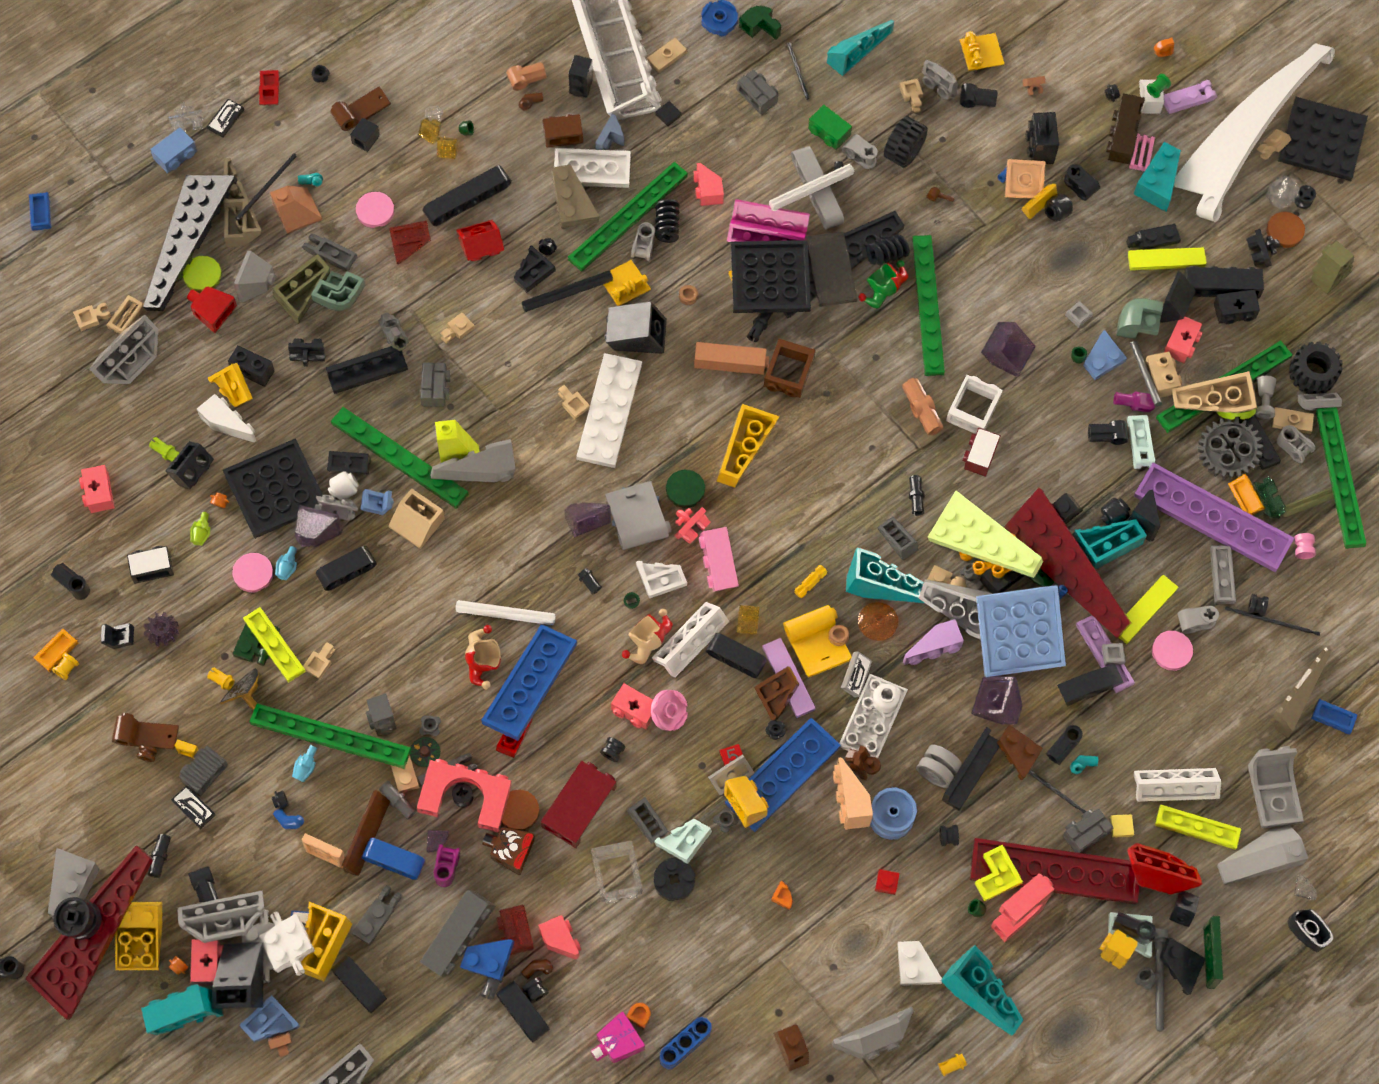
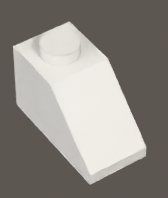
M1155 80L1139 81L1140 97H1145L1141 110L1142 114L1161 113L1164 104L1163 91L1159 98H1154L1147 92V85Z

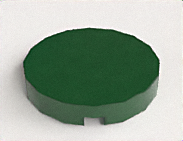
M687 469L678 470L667 480L666 494L675 506L691 508L704 498L705 483L702 477L694 471Z

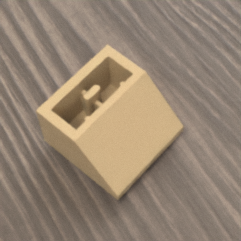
M411 488L399 503L390 521L389 528L421 549L445 520L444 511Z

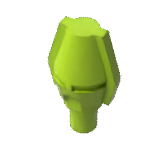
M202 512L200 519L197 522L194 521L190 528V542L194 545L202 546L210 536L211 527L208 526L209 513Z

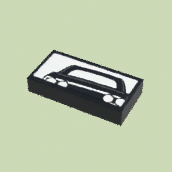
M227 99L209 122L207 129L223 138L243 113L244 107Z
M187 785L171 799L200 830L216 816Z

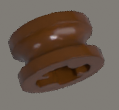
M139 746L140 753H137L136 757L143 761L154 762V755L157 754V750L149 746Z

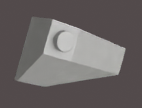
M511 439L485 446L486 450L475 453V451L468 452V455L463 459L453 458L432 466L431 479L506 482L513 478L515 472Z
M925 579L919 599L937 612L947 616L950 621L955 619L957 624L965 629V632L969 635L981 639L976 596L992 593Z
M1290 825L1267 831L1218 863L1217 866L1223 884H1228L1301 866L1307 861L1308 855L1301 837Z

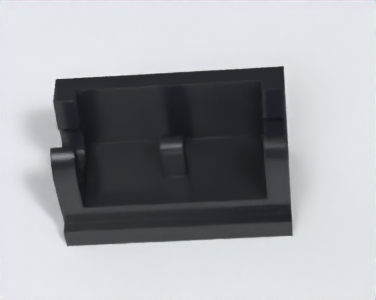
M329 451L327 471H344L369 475L371 458L367 453Z

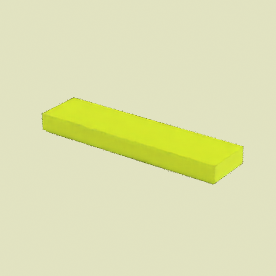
M1204 247L1128 251L1130 271L1179 269L1190 266L1206 267Z
M1162 575L1126 614L1132 624L1119 638L1128 644L1179 587L1165 575Z
M261 607L243 618L288 683L306 672Z
M1160 805L1155 826L1234 850L1238 846L1241 828L1164 805Z

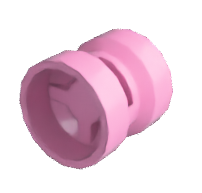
M1302 533L1294 537L1295 544L1297 545L1295 550L1297 558L1310 559L1316 556V549L1313 547L1315 543V536L1313 534Z

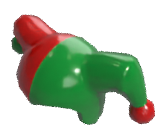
M899 260L896 263L899 273L890 263H886L871 274L866 280L874 291L873 298H868L866 294L860 293L858 299L873 308H880L887 296L894 295L899 290L900 285L907 281L908 274L904 268V261Z

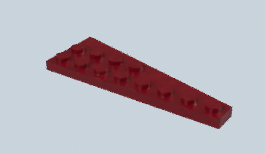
M1038 487L1003 528L1015 534L1016 538L1041 556L1043 563L1040 568L1059 586L1064 585L1068 589L1067 593L1116 638H1119L1132 624L1117 603L1111 591L1105 585L1044 491Z
M137 845L90 900V902L98 906L102 915L101 926L97 933L86 940H78L61 934L25 978L67 1020L72 1018L153 862V859Z

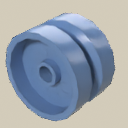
M895 787L880 791L874 797L871 805L873 816L870 825L873 831L882 838L889 840L899 839L907 835L912 829L917 814L916 803L913 797L903 789Z

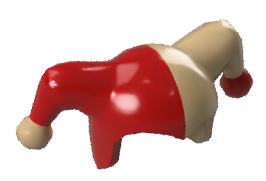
M666 609L659 611L662 623H659L652 615L648 614L633 627L628 636L638 646L637 654H631L630 651L624 650L622 652L624 659H630L638 664H645L652 650L662 645L665 636L671 631L673 626L667 616Z
M485 625L483 629L469 634V646L465 652V660L469 666L471 683L482 686L485 690L489 689L491 684L489 681L481 679L482 673L496 670L499 668L501 661L498 643L494 639L481 640L485 633L489 634L492 632L490 625Z

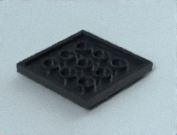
M1295 96L1285 132L1290 135L1291 141L1281 150L1278 162L1352 181L1368 116Z
M807 240L731 242L733 313L811 312Z
M296 438L222 470L254 539L315 513V505H319L316 496H323Z

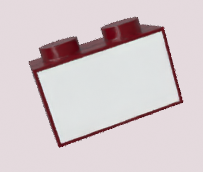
M978 428L976 434L972 433L969 445H972L970 451H965L962 460L966 462L964 469L986 477L1001 435Z

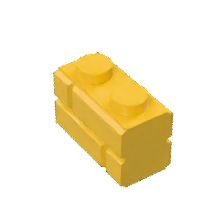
M1119 930L1115 931L1114 934L1108 933L1099 948L1102 950L1101 958L1107 962L1111 961L1112 965L1121 969L1130 959L1138 942L1131 937L1127 938L1126 934Z

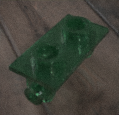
M1266 477L1263 479L1264 483L1254 482L1256 492L1265 507L1264 512L1270 518H1281L1280 515L1286 513V506L1281 495L1273 497L1274 494L1279 492L1274 480Z

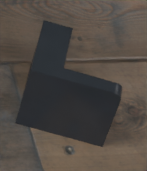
M362 118L350 134L352 144L368 152L380 136L379 126Z

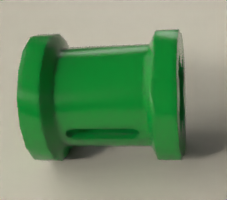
M1159 74L1153 83L1147 85V92L1152 97L1159 98L1162 91L1171 87L1170 79L1165 74Z

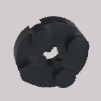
M668 858L659 864L654 872L656 892L668 901L687 898L695 886V872L684 861ZM677 875L680 882L673 885L670 884L671 879L669 877Z

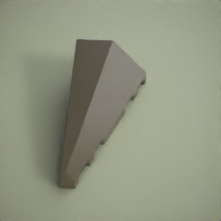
M224 158V175H234L238 179L237 183H233L230 188L228 199L225 198L223 201L225 207L224 239L226 247L246 246L262 234L261 228L252 208L239 221L236 220V216L245 208L249 200L231 159Z
M1324 647L1273 715V718L1279 722L1274 729L1287 738L1292 734L1331 654L1326 647Z

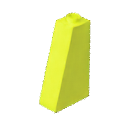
M456 420L435 422L441 463L453 458L463 459L471 451H475V453L480 452L479 445Z

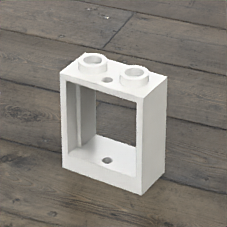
M966 375L948 412L946 421L974 434L977 433L978 428L985 430L1003 390L994 384H987L981 381L978 377ZM967 389L993 400L984 420L957 409Z

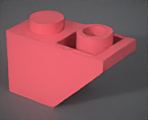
M697 163V171H693L694 183L698 182V187L695 188L696 199H700L701 206L723 204L722 178L701 163Z
M562 915L538 925L539 932L548 950L575 960L579 958L578 951L581 950L577 939H572L570 932L573 930L568 919L564 921Z

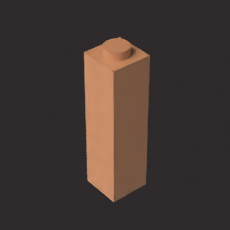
M703 342L696 343L694 368L764 375V368L769 366V356H766V349Z

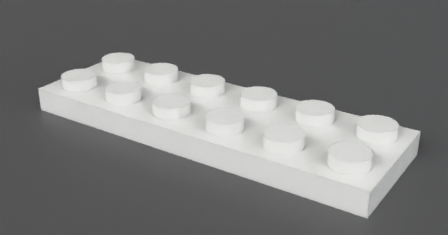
M604 353L576 456L577 460L615 468L642 361Z

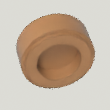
M685 285L679 290V300L681 303L692 305L697 301L698 291L694 286Z
M835 625L830 629L829 641L833 645L843 646L848 642L849 631L845 626Z

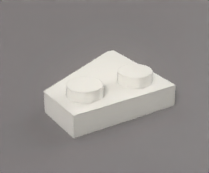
M636 562L649 599L687 586V581L680 565Z
M920 941L898 942L901 986L942 984L940 981L942 979Z

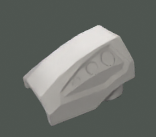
M926 60L922 73L925 75L922 79L923 83L930 89L937 86V92L942 98L948 99L951 96L954 99L958 95V84L954 74L940 64Z

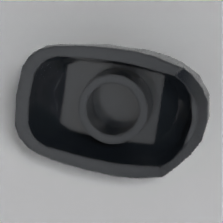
M1312 909L1297 910L1288 918V928L1298 940L1312 951H1321L1333 940V934L1328 926Z

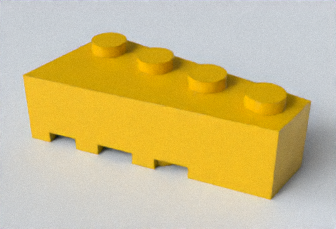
M742 404L717 482L736 487L772 432L780 416Z

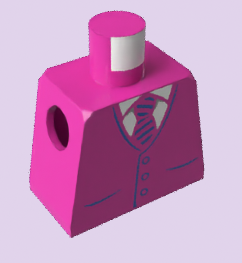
M622 1011L598 1032L597 1039L600 1045L590 1051L597 1062L608 1055L611 1062L616 1063L644 1051L645 1044Z

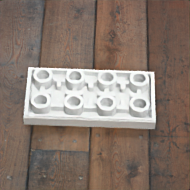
M870 674L839 743L841 748L848 751L849 748L859 750L860 746H864L867 748L870 756L879 758L908 689ZM888 683L898 689L900 699L894 711L882 713L875 709L872 698L878 686Z

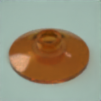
M873 602L866 605L860 611L858 626L867 638L876 641L886 640L896 632L898 616L889 605L882 602ZM880 616L882 621H877L875 617Z

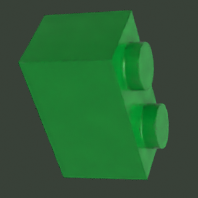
M823 104L809 118L808 129L813 135L819 136L826 145L832 146L837 150L851 136L852 125Z

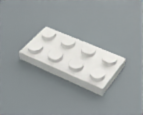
M555 148L554 167L571 164L582 186L629 188L631 151Z

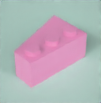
M727 527L703 531L699 534V543L704 552V567L708 569L709 576H707L709 588H712L713 592L738 587Z

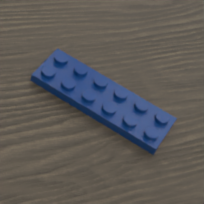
M541 624L482 718V724L518 741L577 646V640Z
M812 718L749 778V781L753 780L758 789L756 792L759 797H763L769 806L767 808V816L749 826L754 832L841 748V745ZM727 800L725 804L736 814L731 804Z

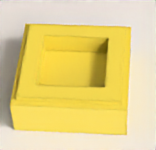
M1132 814L1111 815L1110 822L1113 826L1112 838L1134 836Z

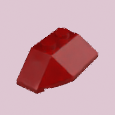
M1135 843L1127 850L1137 885L1170 895L1202 885L1197 868L1192 865L1188 866L1183 860L1168 852Z

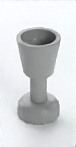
M1272 376L1257 378L1262 405L1257 407L1255 415L1260 419L1275 417V409L1270 406V398L1273 396L1276 378Z

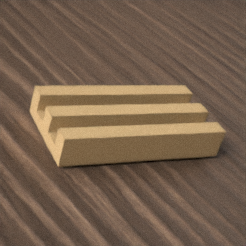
M128 295L108 322L107 328L121 334L139 317L144 310V303ZM132 302L133 304L130 306V308L128 309V311H126V312L124 313V311L126 310V308H127V307L129 306V304ZM124 313L122 319L119 321V323H118L117 326H116V325H115L116 322H117L118 319L121 317V315Z

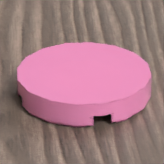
M370 192L359 199L356 204V214L364 226L370 228L383 227L392 220L394 205L386 194Z
M249 553L236 561L233 566L232 575L235 583L241 590L258 592L271 583L273 568L271 562L264 555Z
M1178 631L1161 633L1155 639L1152 646L1153 658L1160 667L1166 670H1180L1190 662L1193 655V646L1190 640Z
M664 690L655 696L651 705V716L657 727L661 730L672 731L679 729L685 723L688 715L686 707L688 706L684 696L675 690Z

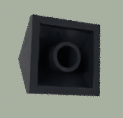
M1177 272L1167 294L1160 323L1184 319L1196 290L1182 272Z
M1153 489L1145 494L1129 520H1137L1147 535L1145 539L1149 542L1154 541L1160 528Z

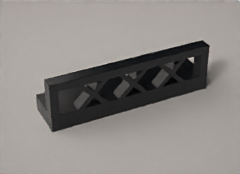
M392 346L326 367L327 376L334 394L408 370L403 351H399Z
M988 727L985 728L942 798L943 802L958 811L961 810L999 749L998 740L990 735L991 729Z

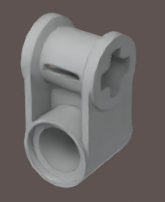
M854 134L842 146L844 155L857 162L863 168L872 169L875 167L877 148L865 141L861 136Z
M645 222L639 225L632 246L631 258L640 257L645 258L647 261L651 260L655 241V228L651 223ZM643 233H650L649 236H644V235H642V234H643Z
M1285 426L1277 436L1276 441L1279 447L1285 450L1298 463H1303L1305 457L1316 449L1314 443L1294 426ZM1284 435H1288L1291 440L1287 439Z
M1213 606L1188 608L1177 613L1182 633L1184 634L1212 629L1219 617L1218 610Z

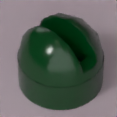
M471 120L460 123L458 127L460 134L464 136L473 135L474 125Z
M1080 346L1073 348L1071 353L1073 362L1083 363L1087 358V350Z
M629 592L625 595L623 602L627 608L634 609L639 605L640 598L636 593ZM636 598L637 602L627 604L626 601Z
M973 899L968 906V913L975 917H981L986 913V906L981 900Z

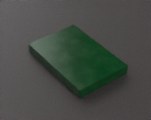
M1212 916L1203 927L1207 989H1215L1223 980L1220 916Z

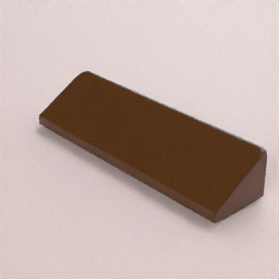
M374 790L342 864L345 872L356 876L360 875L365 860L361 857L370 838L376 837L390 804V800L377 790Z

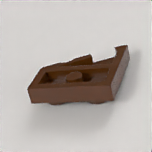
M787 666L754 687L771 720H778L800 684L791 667Z
M1011 725L1007 726L997 742L1001 750L1005 752L1009 763L1013 764L1017 769L1020 780L1026 777L1043 750L1040 745Z

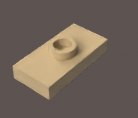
M674 38L647 57V61L660 73L687 53V49Z
M1275 407L1272 428L1283 429L1285 426L1291 425L1296 427L1301 433L1311 434L1314 414Z

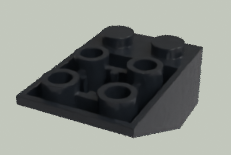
M264 942L224 944L212 986V1009L263 1008Z

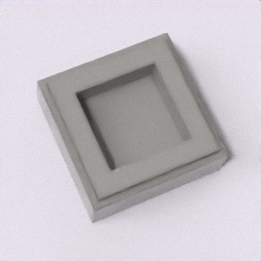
M1080 301L1065 314L1078 328L1093 315Z
M1123 643L1102 645L1104 666L1125 664Z

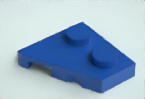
M508 939L469 946L466 948L460 968L501 981L515 941Z

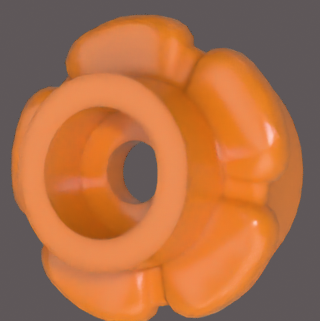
M216 492L215 496L210 495L212 498L211 504L226 508L227 503H229L226 500V495Z
M175 956L173 960H169L171 963L169 968L177 975L180 973L186 974L185 971L189 966L179 957Z

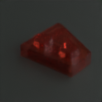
M427 220L389 228L397 265L431 241Z

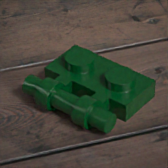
M245 624L233 650V656L251 663L254 657L258 656L257 663L265 666L266 661L270 659L265 649L259 648L260 642L248 625ZM274 626L280 632V628Z

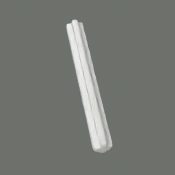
M851 164L843 166L770 200L769 205L775 211L853 175L854 169Z
M458 600L456 603V611L460 613L554 625L556 618L554 613Z

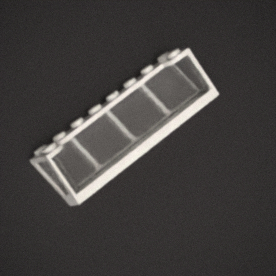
M572 0L589 56L593 59V69L607 114L610 116L614 114L617 120L658 110L661 107L660 102L662 100L659 93L655 90L657 84L654 77L650 74L651 66L645 59L647 53L640 43L642 38L639 31L635 28L637 22L634 16L631 15L630 10H632L630 2L628 0Z

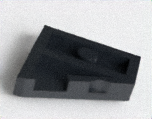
M532 245L528 249L529 253L526 259L522 260L521 267L514 276L515 283L526 293L556 271L555 266Z
M1167 938L1159 958L1169 968L1174 980L1177 979L1181 984L1183 993L1191 995L1206 958L1178 941Z

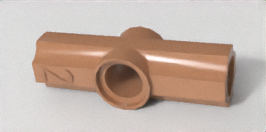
M918 378L907 380L902 385V388L910 401L913 415L919 418L927 435L933 436L943 430L944 426L935 412V404L931 396L926 395Z

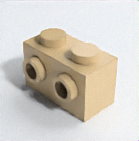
M1170 352L1147 356L1145 362L1160 398L1173 395L1172 389L1182 386L1181 377L1176 372L1175 359L1171 358Z

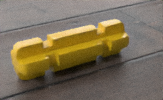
M819 565L815 572H812L795 589V594L799 598H803L807 591H810L820 581V578L822 579L827 575L826 568Z

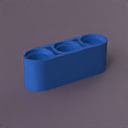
M375 838L369 839L361 857L371 864L413 880L418 879L426 861L417 854Z
M704 1017L697 1018L668 1043L660 1052L661 1065L665 1069L675 1068L705 1042L711 1034L712 1027L710 1021ZM698 1025H705L708 1030L706 1033L701 1034L696 1031V1027ZM688 1039L692 1045L688 1048H683L680 1045V1041ZM672 1053L675 1056V1060L673 1062H666L663 1058L664 1055Z

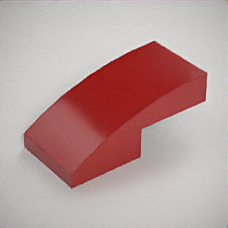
M278 70L260 71L259 105H279Z

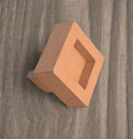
M1045 76L1022 79L1023 87L1029 86L1027 90L1029 95H1033L1034 87L1038 89V94L1043 93V87L1040 84L1046 83Z
M290 1032L268 1038L270 1049L277 1047L280 1057L288 1055L289 1052L286 1044L292 1042Z

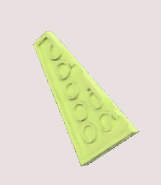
M957 491L953 494L928 536L930 542L1033 578L1043 563L1041 556Z

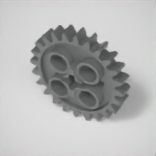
M1220 418L1219 425L1213 421V428L1207 426V433L1202 432L1201 437L1203 439H1199V445L1201 446L1198 447V452L1201 453L1199 459L1204 460L1203 467L1209 465L1208 472L1215 470L1214 476L1216 477L1221 473L1222 479H1225L1226 475H1229L1231 480H1233L1234 475H1237L1239 478L1242 472L1248 476V469L1254 471V464L1259 465L1260 460L1258 458L1262 457V452L1260 451L1263 450V445L1259 444L1262 442V438L1257 437L1258 430L1252 432L1253 425L1246 427V420L1240 424L1239 418H1236L1235 422H1232L1231 419L1224 422ZM1231 433H1236L1238 437L1232 439L1228 435ZM1219 443L1222 446L1220 448H1213L1211 445ZM1227 444L1230 448H1234V454L1231 449H1227ZM1248 449L1249 453L1241 454L1239 450ZM1235 456H1236L1239 460H1241V462H1237V460L1235 459ZM1229 458L1232 460V463L1225 464L1222 460Z

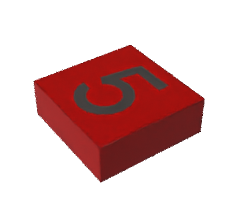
M739 744L719 750L724 766L742 755Z

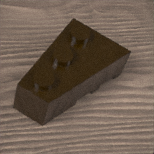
M1123 93L1119 108L1114 110L1112 117L1115 125H1111L1109 136L1112 137V141H1108L1106 152L1109 153L1108 160L1130 165L1145 97Z

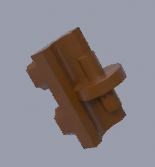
M860 746L859 750L849 748L845 760L850 763L849 768L851 771L857 772L861 779L867 780V774L873 775L880 771L881 762L878 758L870 756L866 747Z

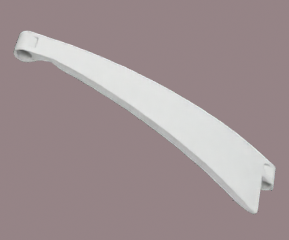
M1314 44L1302 56L1273 75L1247 97L1208 136L1175 177L1174 187L1203 195L1196 211L1199 217L1214 222L1219 220L1226 192L1231 187L1238 172L1265 129L1289 97L1316 69L1320 62L1325 64L1332 62L1335 54L1334 48Z

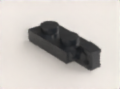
M1174 223L1135 232V235L1127 237L1126 243L1128 248L1139 246V249L1149 250L1178 244L1181 238Z

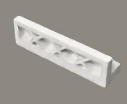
M705 602L652 659L654 662L663 665L671 676L676 677L713 639L715 633H719L725 627L729 620L720 607Z
M1216 768L1134 771V778L1137 784L1136 799L1138 802L1220 799L1221 779Z

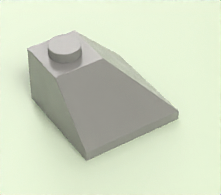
M247 251L234 282L240 302H245L267 292L270 285L274 284L276 278L272 265L252 251Z

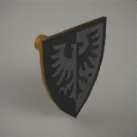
M254 668L240 679L227 692L220 704L242 697L252 710L255 709L257 702L252 698V695L258 688L259 672L257 669Z

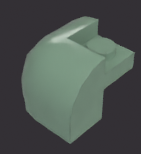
M331 271L326 281L320 279L311 294L312 300L330 310H347L357 301L365 287L364 278L348 271L344 276Z
M1134 298L1123 307L1119 316L1116 336L1135 339L1138 332L1158 335L1163 302L1146 298Z

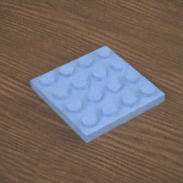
M1058 586L976 596L984 674L986 677L1066 666Z

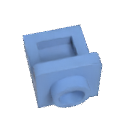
M365 489L362 492L361 510L384 515L393 506L392 491L388 490L385 493Z

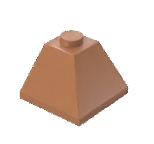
M287 185L270 192L272 204L287 234L322 220L308 188Z

